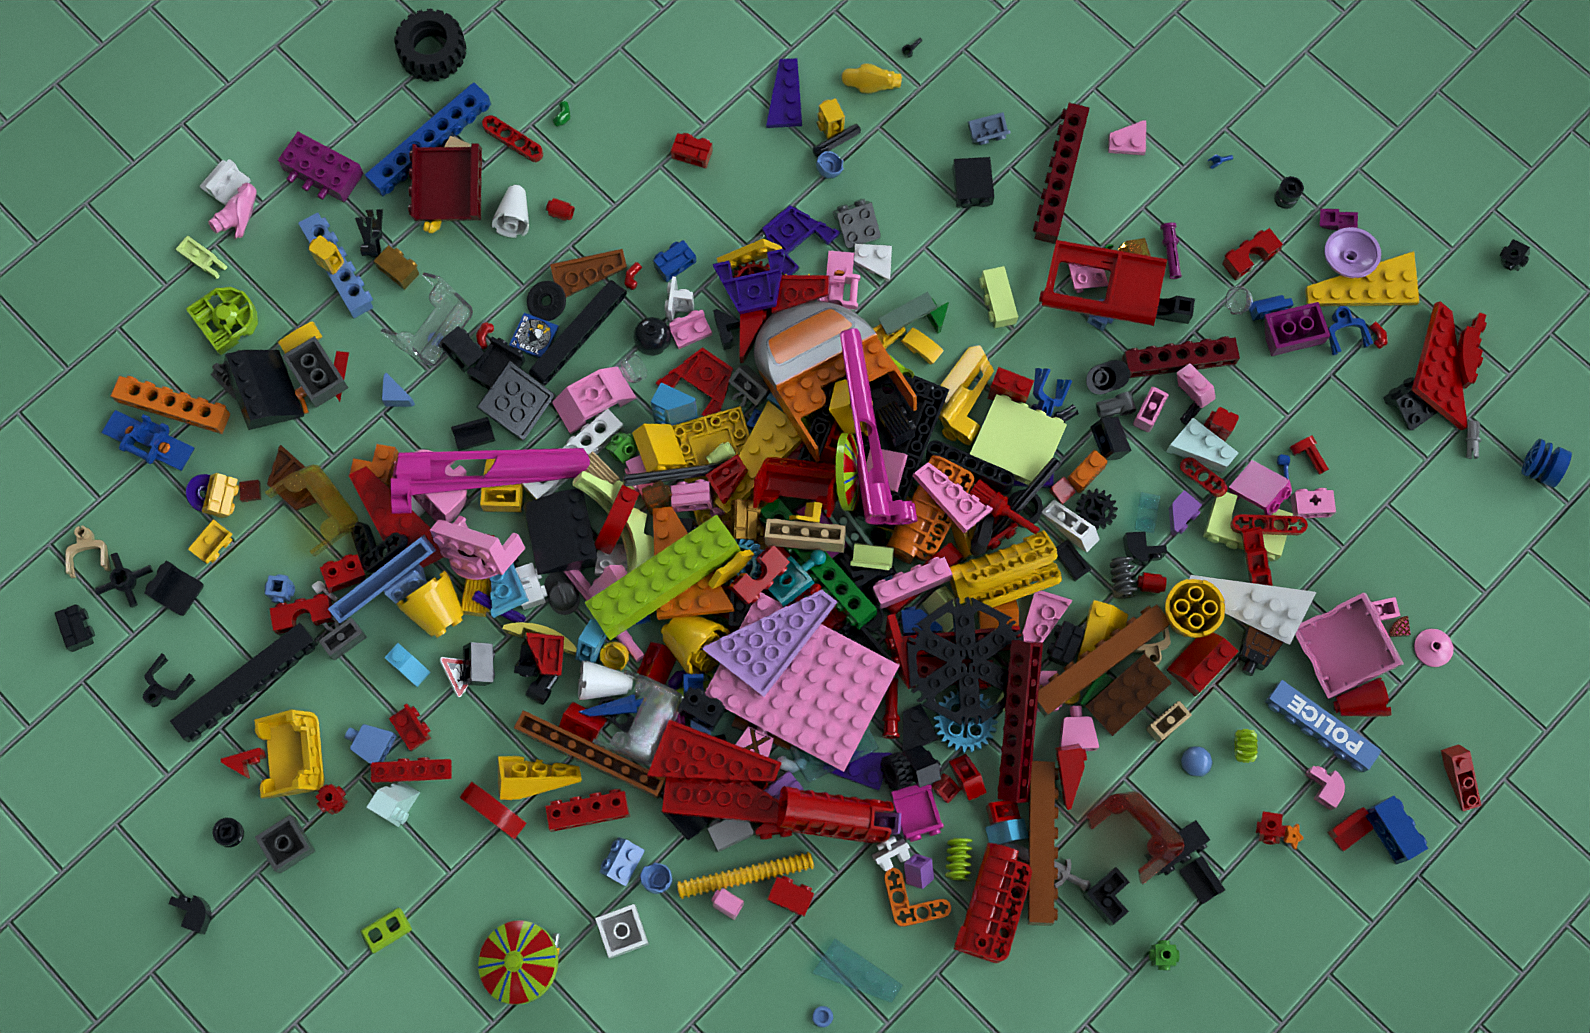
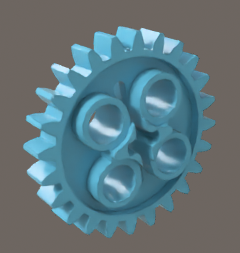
M951 691L950 699L944 696L945 703H938L949 710L953 706L959 707L958 691L957 695ZM982 693L980 695V706L987 710L992 707L987 705L990 699L983 701L984 694ZM997 713L982 724H980L979 718L978 725H974V720L970 717L968 719L970 722L966 726L967 737L964 738L963 721L962 725L940 714L933 718L934 721L939 722L934 725L935 729H940L937 736H944L941 742L948 741L947 748L955 745V752L961 747L963 753L966 752L967 748L973 753L974 746L981 750V743L986 746L988 744L986 738L990 740L993 738L990 732L994 733L997 730L992 725L998 723V721L993 720ZM952 725L958 726L960 733L953 734L950 731V727ZM977 727L980 730V735H972L970 728Z

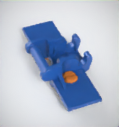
M117 410L113 412L101 433L121 442L119 450L123 452L128 451L146 460L148 464H152L156 459L180 471L183 470L195 448L169 436L170 429L168 425L164 423L158 425L152 422L151 418L145 414L142 415L143 421L140 422ZM135 442H139L151 448V450L147 453L133 445Z

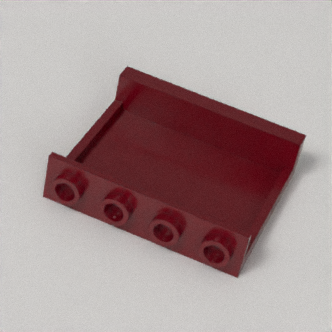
M471 143V147H417L416 144H412V150H410L409 154L410 161H412V168L409 169V177L412 179V186H409V196L411 197V204L408 206L409 215L415 221H481L482 148L479 143Z

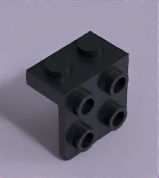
M1414 377L1405 379L1403 384L1391 389L1389 394L1383 397L1386 404L1398 407L1408 430L1416 429L1438 412L1412 391Z
M166 560L157 569L154 579L146 585L144 594L178 615L184 616L203 589L204 584Z

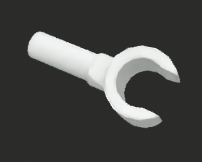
M317 581L312 585L317 594L323 591L334 602L337 601L338 598L334 594L328 593L323 582Z

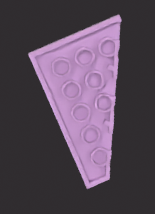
M820 590L709 645H705L703 650L765 697L838 602L823 590Z

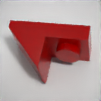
M256 748L220 760L222 764L250 779L247 764H258L261 762V759L266 758L263 749Z

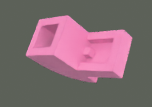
M1320 766L1310 767L1305 775L1321 785L1314 800L1329 810L1335 809L1344 796L1345 784L1343 778L1336 770L1328 775L1327 771Z

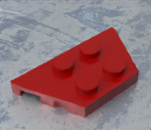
M894 613L887 616L886 638L884 641L887 650L890 649L892 657L890 658L894 663L900 665L897 670L898 675L907 688L911 689L909 688L907 653Z

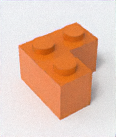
M377 444L372 462L353 458L350 474L367 466L391 489L394 462L399 452L396 447Z

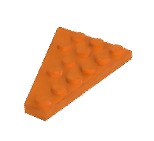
M672 506L653 509L655 556L688 534ZM710 573L658 608L657 618L662 620L734 612V607L721 586L712 589L708 585L714 575Z

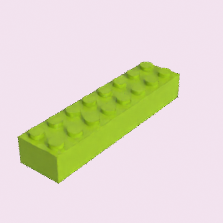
M715 515L584 603L608 639L612 640L733 559L737 552L741 550L720 518Z

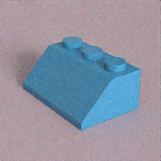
M660 383L651 400L653 418L656 424L676 425L698 418L695 398Z

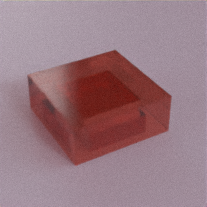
M259 480L239 482L240 500L242 502L261 500Z

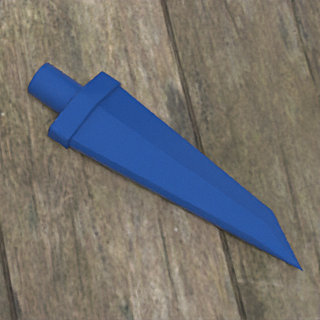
M635 694L579 711V713L590 717L638 713L637 707L646 706L647 704L645 698L636 699Z

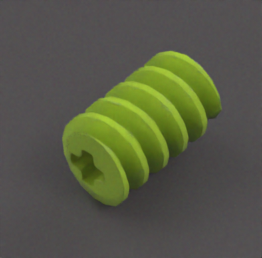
M953 838L947 841V844L951 846V848L947 849V853L951 854V856L946 857V861L951 864H947L946 869L951 872L945 873V877L955 881H970L965 878V875H969L971 872L966 870L965 867L971 866V863L966 862V859L972 858V856L967 854L966 851L972 850V847L967 845V843L973 842L972 839Z

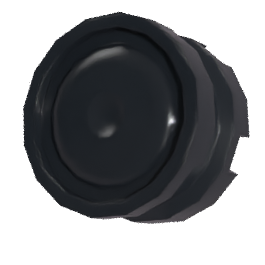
M226 817L216 822L212 834L218 844L226 848H232L242 841L244 829L237 820Z

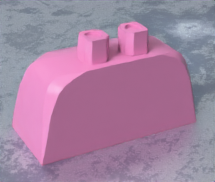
M421 449V450H418V451H415V452H433V451H430V450H427V449ZM455 461L448 464L445 468V473L448 476H466L467 471L461 465L454 470L450 467ZM467 490L412 496L436 522L440 519L452 523L466 503Z

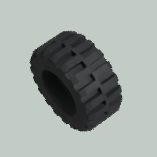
M427 9V11L418 10L416 14L413 15L411 13L408 15L407 20L403 19L400 23L401 27L397 28L396 36L394 37L397 55L406 72L411 75L413 74L414 78H422L423 81L428 82L430 79L434 81H439V78L443 77L446 79L449 77V74H455L458 71L457 67H461L464 63L463 59L466 58L467 49L466 42L459 23L456 19L452 18V15L448 13L444 15V12L438 9L436 11H433V9ZM439 36L447 40L444 47L434 54H421L415 51L417 44L426 37Z

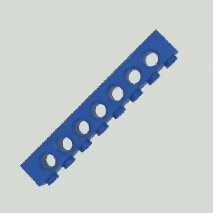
M473 82L365 174L368 183L382 197L391 193L394 187L400 182L405 181L409 175V169L412 168V161H410L409 155L410 150H412V144H416L417 147H444L450 136L459 135L465 126L473 123L479 114L488 110L491 105L489 96Z

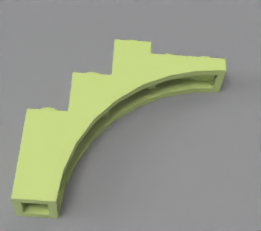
M582 471L574 478L572 486L588 494L609 514L618 492L624 484L619 480L614 484H610L608 481L599 479L591 473ZM633 508L621 533L627 556V573L654 556V538L651 535L644 534L647 514L637 508Z

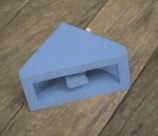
M385 373L383 376L382 392L384 405L386 407L414 406L413 399Z

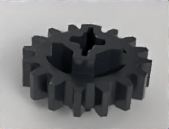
M1096 488L1094 493L1089 489L1087 496L1085 494L1080 496L1081 500L1077 501L1078 507H1076L1075 511L1080 512L1078 516L1095 526L1097 531L1099 526L1104 530L1106 524L1111 525L1113 523L1111 519L1116 518L1117 515L1114 513L1117 512L1118 508L1113 507L1116 500H1110L1111 494L1106 496L1105 490L1099 493L1098 488ZM1088 501L1089 507L1084 510V505ZM1109 509L1108 516L1105 518L1104 512Z

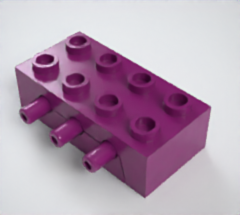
M298 131L278 159L282 169L290 173L286 178L288 182L293 183L297 177L305 182L302 186L303 190L308 191L311 186L318 188L320 192L317 197L321 200L329 194L345 202L364 174L360 164Z

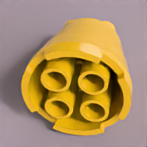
M446 571L439 574L441 578L438 580L434 577L406 596V602L402 599L396 603L406 616L431 637L435 635L436 638L447 632L445 628L450 624L454 627L463 621L461 616L464 615L450 576Z
M1186 579L1176 584L1169 592L1165 602V613L1171 629L1183 637L1192 638L1205 637L1213 633L1221 625L1225 617V600L1219 589L1206 580Z
M700 616L673 618L669 624H665L661 629L663 642L688 674L705 673L707 675L709 671L711 672L719 662L705 652L703 648L705 645H709L730 634V631L723 625Z

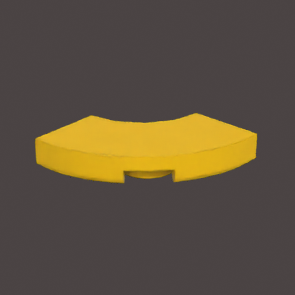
M750 549L737 552L730 562L716 570L708 585L714 589L728 582L746 566L754 553Z

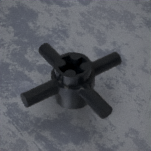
M113 553L110 556L115 569L110 574L111 582L95 588V592L97 595H100L115 588L125 593L131 608L135 607L138 604L132 589L136 586V579L153 572L151 565L132 572L127 568H123L118 553ZM125 575L127 577L126 581H124V579L122 578Z

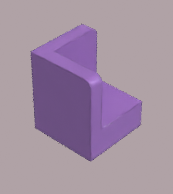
M914 854L904 863L906 883L908 885L923 889L934 880L931 858Z

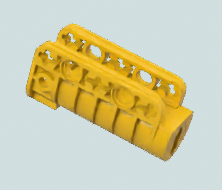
M1042 530L1037 535L1033 534L1023 538L1022 543L1013 544L1008 548L999 549L991 554H985L968 562L951 566L949 568L953 575L950 584L956 598H959L960 604L965 603V598L969 597L970 605L971 598H974L993 608L1055 586L1062 581L1061 572L1057 564L1053 562L1058 556L1057 549L1046 531Z

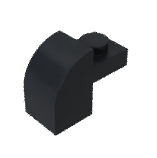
M1145 531L1126 532L1123 537L1125 554L1127 557H1133L1134 560L1131 562L1137 565L1146 566L1149 558L1151 561L1161 560L1167 553L1166 545L1147 546Z
M525 639L521 644L520 659L515 664L514 673L522 677H537L539 670Z
M179 895L178 898L171 896L169 905L187 911L180 927L205 934L212 916L211 908L206 900L193 895L192 900L183 895Z

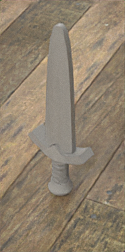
M1014 843L1005 844L1007 847L1018 850V857L1028 863L1029 849ZM1070 859L1065 860L1066 866L1054 861V867H1058L1059 881L1054 884L1055 888L1060 887L1068 880L1079 886L1083 891L1089 890L1091 886L1089 880H1083L1070 873Z

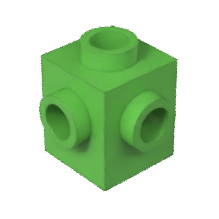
M622 432L615 434L604 447L616 461L622 464L633 458L638 451L634 437L630 433L625 434Z
M1158 940V944L1151 945V949H1149L1151 966H1158V970H1171V967L1176 966V962H1179V950H1176V945H1170V941ZM1164 951H1167L1168 959L1163 957Z

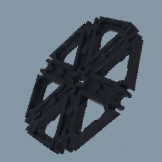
M966 597L963 606L960 605L959 598H955L954 604L953 599H951L914 624L918 625L921 630L917 627H912L911 630L917 633V637L915 639L912 637L907 638L910 642H914V645L906 642L909 688L917 684V687H914L911 693L921 692V697L917 699V702H922L926 698V701L920 705L962 725V717L964 725H968L970 717L973 718L974 725H978L979 718L980 724H982L1005 708L1009 672L987 659L1011 644L1012 640H1024L1023 634L1016 638V635L1022 632L1021 629L1015 632L1011 629L1012 625L1016 623L1015 621H1010L1006 624L1012 617L974 598H971L970 606V599ZM977 611H982L997 619L999 626L976 642L974 614ZM946 613L953 615L954 643L934 634L930 630L931 623ZM922 650L946 663L925 678H921L917 673L916 655L918 651ZM966 655L968 659H971V663H968V667H966V665L962 663V660L965 659ZM978 679L1004 692L1003 699L987 710L980 706ZM957 681L959 710L953 712L937 704L935 696Z

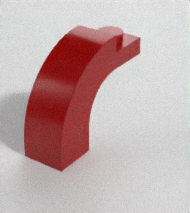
M624 485L621 486L594 543L596 549L611 555L640 494L639 492Z
M473 782L465 788L459 797L513 839L518 836L527 824Z

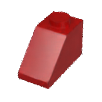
M967 754L949 761L957 782L968 801L987 793L981 774Z

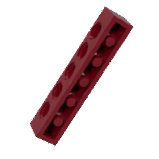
M1229 336L1221 337L1218 340L1203 339L1195 343L1186 341L1179 345L1169 343L1163 347L1148 346L1140 350L1131 348L1125 351L1122 357V361L1130 370V378L1176 373L1188 364H1192L1197 370L1236 365L1240 359L1236 337L1229 338ZM1213 349L1219 350L1221 354H1216ZM1198 351V352H1200L1203 356H1202V357H1199V356H1197V355L1195 354V352ZM1176 354H1182L1184 359L1178 358ZM1158 356H1163L1166 361L1159 360ZM1143 358L1147 360L1148 363L1143 364L1140 361V359Z

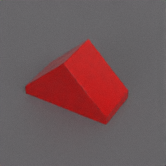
M997 801L988 803L986 806L990 825L1007 820L1021 819L1017 803Z

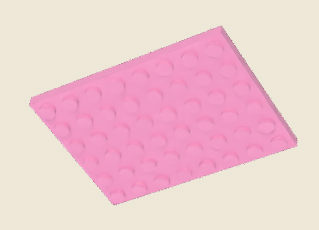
M760 592V598L752 604L739 629L785 607L780 602ZM821 624L765 697L721 663L705 693L711 699L717 698L722 701L725 709L844 772L900 665Z

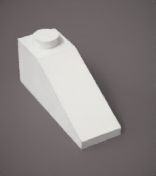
M1053 500L1042 511V515L1086 553L1100 540L1095 526L1056 500Z

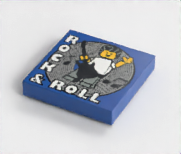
M524 313L509 346L511 348L517 347L526 354L540 358L551 346L559 326Z

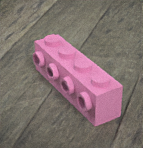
M935 557L928 561L929 564L921 566V564L916 565L907 573L899 572L888 581L883 579L876 582L872 588V594L877 605L883 609L950 581L953 574L945 557L941 559Z

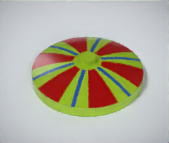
M842 433L840 435L836 451L837 493L841 508L844 511H854L860 496L857 472L859 451L852 433Z
M520 920L505 923L496 928L482 946L478 961L480 979L487 992L501 1002L513 1005L530 1003L541 997L555 979L558 969V952L555 942L550 934L537 924Z

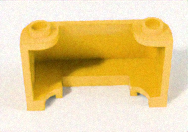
M292 709L254 720L255 733L260 739L267 740L270 778L261 781V798L269 799L320 790L324 786V773L317 716L313 712Z

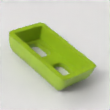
M398 907L363 928L360 933L369 950L374 954L409 933L412 927L402 909ZM392 917H396L401 925L394 932H390L386 925L387 920ZM377 927L383 937L378 942L373 943L368 933Z

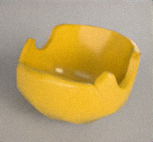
M608 642L600 650V661L605 667L614 670L620 669L621 671L629 660V652L626 646L620 642Z

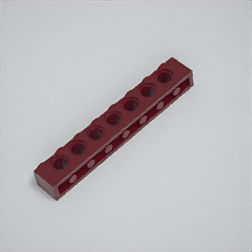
M1069 102L1067 109L1063 108L1061 119L1064 120L1063 125L1059 124L1057 135L1060 136L1059 141L1055 140L1053 151H1056L1055 157L1051 156L1049 167H1052L1051 173L1047 172L1045 183L1048 186L1047 189L1043 188L1041 199L1044 202L1043 205H1039L1037 216H1040L1039 222L1035 221L1032 231L1036 232L1034 238L1036 240L1055 244L1058 239L1090 107ZM1053 187H1058L1060 190H1054ZM1049 203H1054L1056 206L1052 207ZM1045 219L1051 220L1052 223L1045 222Z
M1012 640L1001 765L999 768L1000 776L997 798L999 800L1014 803L1029 802L1043 643Z

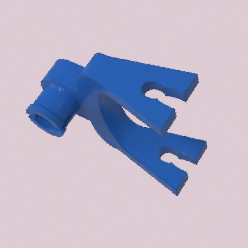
M1341 306L1335 310L1332 319L1336 323L1328 328L1333 356L1341 352L1335 336V332L1341 328L1358 327L1361 331L1364 348L1373 344L1364 319L1352 318L1351 311L1346 306Z
M1035 368L1033 395L1039 402L1038 404H1033L1031 409L1035 411L1041 410L1050 417L1054 407L1063 405L1072 380L1065 379L1064 383V380L1057 379L1056 397L1052 399L1043 391L1044 384L1051 370L1048 368Z

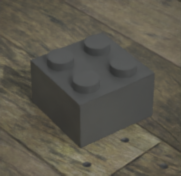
M292 815L287 816L255 836L272 868L280 874L315 852L298 820Z

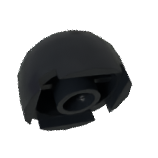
M648 317L641 320L635 327L633 336L635 345L642 353L651 356L659 355L670 345V330L663 320L656 317Z

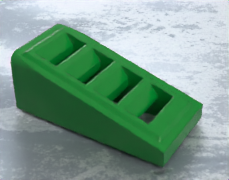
M1104 673L1092 682L1078 706L1084 708L1109 686L1114 679Z

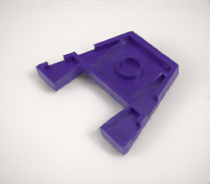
M790 205L763 227L766 239L782 246V249L785 251L783 275H793L799 270V266L788 254L810 235L816 233L827 245L840 235L838 230L831 229L825 223L810 218V215Z
M784 249L767 252L770 270L733 278L730 261L713 264L739 314L776 307L785 258Z

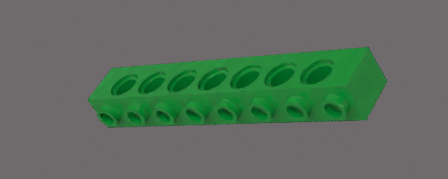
M779 498L761 509L759 518L765 528L767 519L794 521L789 520V516L793 514ZM784 547L790 556L793 554L800 566L811 559V553L814 551L809 549L807 552H800L799 548ZM824 551L826 554L825 562L810 568L808 575L813 579L814 583H818L822 587L821 590L838 602L835 608L839 612L843 611L845 613L848 623L860 629L877 615V608L829 554ZM826 575H831L834 577L832 580L829 581L824 579ZM839 589H844L846 593L843 595H839L836 593V591ZM852 603H856L858 605V608L851 609L848 606Z

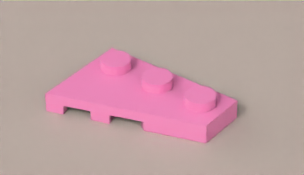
M1042 590L1035 592L1022 632L1024 640L1043 643L1073 600Z

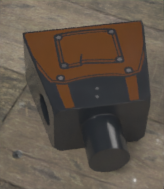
M1249 625L1244 631L1238 653V659L1245 662L1242 672L1253 676L1256 668L1263 671L1283 645V641Z

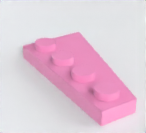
M926 463L912 475L963 533H966L993 510L990 506H985L979 502L980 499L976 496H971L965 492L958 483L954 484L948 479V476L930 463Z

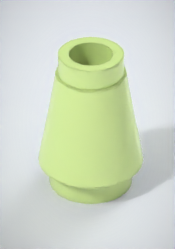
M726 442L721 443L706 458L710 464L720 463L731 459L736 453L731 444Z

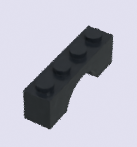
M1177 295L1172 298H1160L1156 319L1189 324L1193 316L1195 298Z

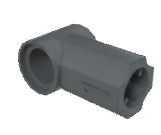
M1131 392L1120 393L1115 398L1096 403V410L1100 419L1118 414L1125 416L1136 411Z

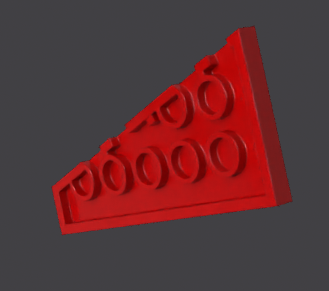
M669 719L647 777L775 782L782 762Z

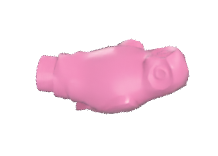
M247 182L237 189L238 193L230 198L223 210L215 213L214 218L208 221L209 226L216 234L234 227V239L243 238L246 226L253 212L257 194L256 188Z

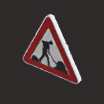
M440 658V663L456 696L461 697L468 685H463V659Z

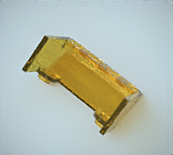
M313 464L289 474L265 491V493L272 499L286 488L294 493L300 492L305 487L308 489L329 517L320 526V532L325 540L310 550L311 554L316 557L348 534L355 526V523L359 522V519L321 467Z

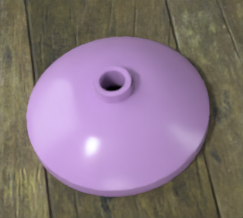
M1350 227L1337 230L1328 238L1324 248V255L1328 265L1336 273L1348 278H1361L1371 274L1377 268L1381 259V249L1377 240L1370 233L1359 228Z

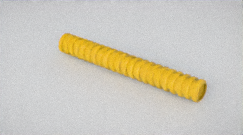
M808 851L807 854L801 853L800 856L795 854V857L788 856L787 859L782 857V860L778 858L774 862L770 860L769 863L765 861L764 864L758 863L756 866L752 864V867L747 865L743 869L739 867V870L734 868L733 871L727 870L726 873L721 871V874L716 872L715 875L709 874L708 877L703 875L702 878L696 877L695 880L690 878V881L684 880L682 883L678 881L679 897L681 899H684L685 896L690 898V895L696 896L698 893L702 895V892L707 894L711 890L715 892V889L720 891L721 888L727 889L728 886L733 888V885L738 887L742 883L743 885H746V882L751 884L752 881L758 882L759 879L764 881V878L770 879L772 876L776 878L777 875L781 877L785 873L786 875H789L790 872L794 874L795 871L801 872L803 869L807 871V868L812 870L814 867L812 855Z

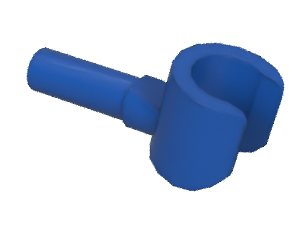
M1214 155L1207 161L1213 162L1210 168L1214 169L1222 162L1232 160L1233 156L1220 157L1219 155Z
M1281 454L1278 456L1277 464L1283 465L1284 477L1289 479L1288 466L1290 464V457Z

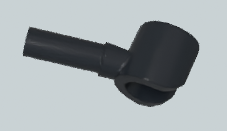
M918 38L913 44L904 45L902 53L910 50L907 57L911 58L913 50L922 42V39Z

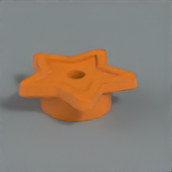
M1295 824L1293 827L1286 825L1285 837L1283 838L1284 842L1291 844L1294 850L1297 849L1298 842L1304 839L1299 832V824Z

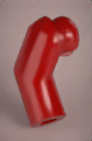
M635 262L626 271L624 284L631 290L637 287L638 283L634 280V277L642 269L641 264Z
M488 322L481 324L476 333L477 343L481 346L482 350L487 348L486 335L494 331L493 324Z
M1374 322L1369 328L1378 338L1374 341V345L1381 349L1388 343L1387 332L1377 322Z

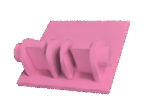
M1067 263L1074 285L1073 289L1076 293H1082L1083 289L1108 286L1104 269Z

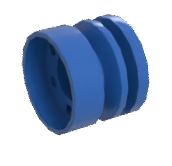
M1539 438L1528 451L1521 473L1525 476L1530 475L1532 479L1538 478L1541 474L1540 482L1554 488L1565 475L1571 461L1572 452L1561 447H1557L1552 452L1553 444L1549 442L1546 444L1545 440Z

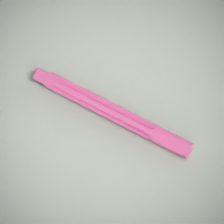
M579 569L563 571L586 601L592 598L588 591L591 585ZM627 630L615 637L618 642L626 646L636 663L644 658L643 652L632 640L633 638Z

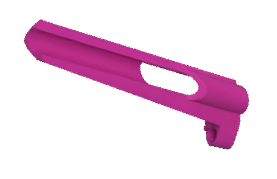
M857 328L843 330L840 333V340L859 451L857 472L865 521L874 525L884 523L889 525L917 522L915 504L911 500H892L875 422L861 334ZM861 421L866 422L873 462L870 472L867 471L860 427Z
M584 448L399 453L394 466L393 478H391L392 514L412 513L411 495L576 478L590 465L589 455ZM495 459L490 470L482 476H448L445 473L447 465L456 460Z

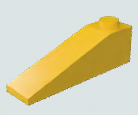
M498 756L500 800L522 799L575 784L582 780L579 766L562 763L549 765L544 764L543 760L536 759L535 762L525 761V757Z

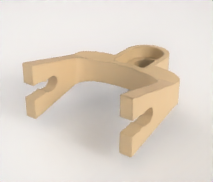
M80 526L76 527L74 534L76 535L77 543L66 549V573L70 574L71 578H76L73 557L79 552L90 549L101 550V566L106 571H111L107 545L102 540H95L94 533L85 526H81V528Z
M1168 627L1162 631L1164 640L1153 644H1144L1134 652L1145 653L1149 659L1151 657L1154 660L1153 663L1156 666L1159 665L1162 659L1161 650L1168 648L1171 643Z

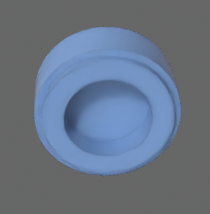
M826 1006L816 1008L813 1012L814 1023L819 1027H827L831 1024L833 1020L832 1011Z

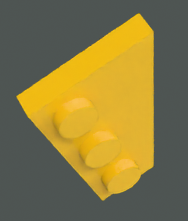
M761 239L718 257L717 262L730 261L731 269L746 262L750 263L753 260L757 261L768 258L767 252L782 249V246L766 239Z

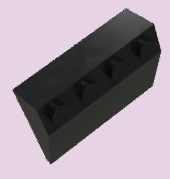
M240 350L225 354L223 365L248 430L304 417L303 410L279 350Z
M580 489L563 490L523 504L537 575L595 567L597 553L583 491Z

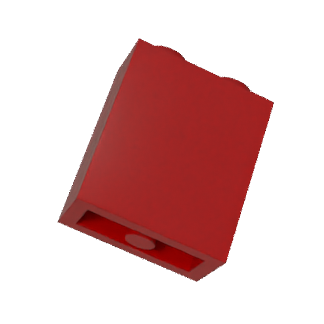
M998 367L987 399L994 401L996 394L1006 395L1016 403L1022 402L1026 404L1034 380Z

